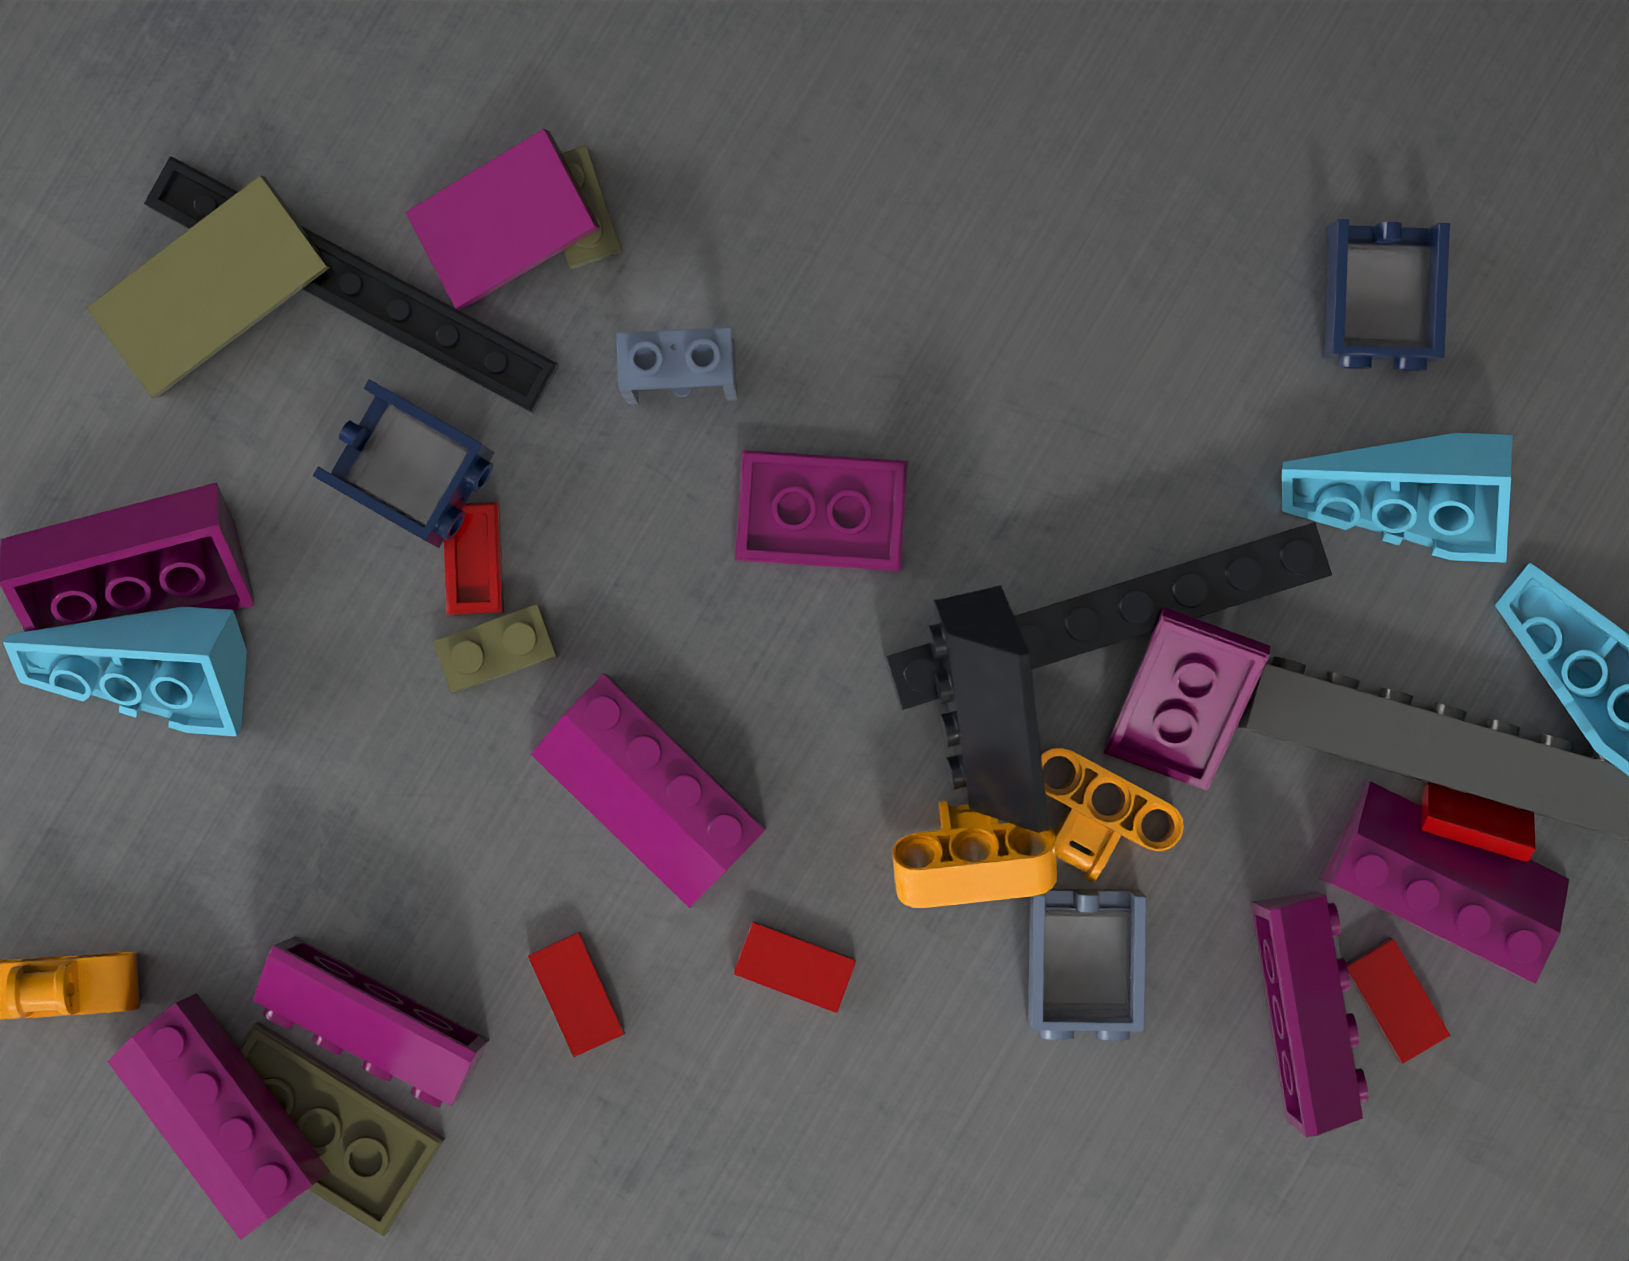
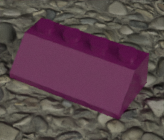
M217 482L1 539L0 586L25 632L177 607L228 609L234 611L254 605V596L236 526Z
M602 674L572 705L531 753L558 782L689 908L766 830V827L606 674Z
M1371 781L1367 782L1320 879L1518 978L1535 984L1560 935L1569 885V878L1532 860H1529V862L1520 861L1422 831L1420 805Z
M1319 892L1251 902L1287 1122L1307 1138L1324 1134L1363 1119L1361 1103L1368 1102V1087L1362 1068L1355 1069L1351 1047L1359 1046V1033L1353 1013L1346 1014L1342 992L1350 990V980L1344 958H1336L1333 937L1340 936L1341 927L1335 903H1327L1326 895Z
M295 936L273 945L268 954L253 998L254 1002L265 1007L262 1014L270 1021L288 1029H292L297 1024L314 1033L312 1041L319 1047L337 1055H342L343 1051L346 1050L364 1060L361 1067L365 1071L386 1081H391L393 1076L409 1083L413 1086L410 1091L413 1096L434 1107H440L442 1102L452 1106L459 1099L489 1042L488 1038Z
M197 993L173 1004L133 1035L107 1061L240 1240L330 1172Z

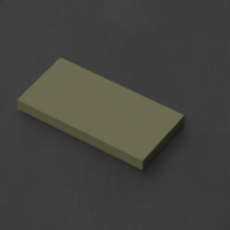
M259 176L86 308L149 395L154 398L159 397L328 270L330 265L266 177Z
M260 1022L255 1023L239 1047L240 1052L330 1170L329 1173L308 1190L384 1237L446 1138Z

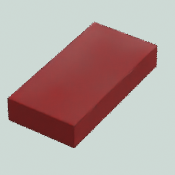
M465 503L462 511L465 512V518L459 531L451 540L447 541L444 539L447 615L504 613L500 503Z
M1427 782L1421 794L1422 831L1520 861L1529 862L1536 849L1534 812L1498 803V801Z
M752 921L733 975L837 1013L856 964V959Z
M577 932L528 955L573 1058L625 1034L623 1025L581 932Z
M1389 938L1346 963L1352 983L1399 1062L1404 1064L1451 1036L1394 939Z

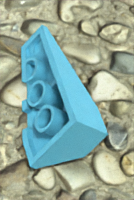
M1451 433L1282 462V512L1343 530L1354 526L1382 533V541L1398 546L1402 540L1431 547V555L1447 560L1506 563L1513 434Z
M1530 562L1495 604V607L1595 752L1629 776V634Z
M177 607L7 634L3 641L20 683L79 701L87 700L90 695L120 704L119 713L137 718L140 710L168 718V728L185 733L237 737L241 730L247 649L233 610Z

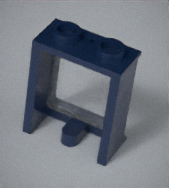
M1337 219L1327 226L1329 248L1323 358H1338V368L1371 369L1372 360H1394L1393 370L1426 371L1427 362L1444 358L1450 223H1437L1430 228L1402 227L1400 222H1380L1375 226L1349 225V219Z
M369 379L363 389L371 393L375 398L359 425L349 420L343 426L339 434V440L346 443L347 446L331 473L318 466L313 476L422 540L440 548L444 539L447 541L451 540L459 531L465 518V512L462 511V508L472 491L479 492L488 481L493 470V463L490 460L495 452Z

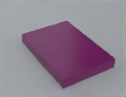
M542 129L405 212L455 309L463 310L600 229L552 134L546 129Z
M742 450L735 561L900 572L908 461Z
M1163 607L1105 742L1103 753L1208 791L1268 660L1270 645Z

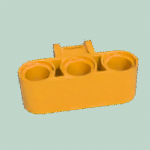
M1052 747L1041 751L1042 769L1048 759L1054 756L1063 757L1071 766L1072 774L1066 785L1060 788H1051L1044 780L1045 795L1067 806L1054 831L1056 835L1057 858L1085 872L1086 880L1091 883L1096 881L1121 836L1153 851H1166L1175 846L1181 839L1184 830L1183 818L1179 811L1170 803L1072 750ZM1112 783L1120 793L1119 806L1115 811L1102 815L1095 810L1092 804V795L1099 785ZM1160 809L1168 818V831L1161 839L1150 841L1144 836L1141 823L1143 817L1148 812ZM1074 841L1089 849L1090 854L1087 855L1070 846L1069 842Z
M947 800L938 801L941 830L908 834L900 838L893 846L892 858L895 891L902 903L913 908H929L1037 896L1051 890L1057 882L1056 835L1052 828L1049 827V831L1037 833L1011 823L999 824L996 818L970 810L968 804L950 806Z
M137 952L0 960V1020L111 1013L140 1009Z

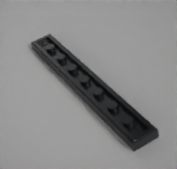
M170 156L144 204L150 209L190 229L238 192ZM302 227L330 265V268L301 290L532 414L535 412L559 367L558 363Z

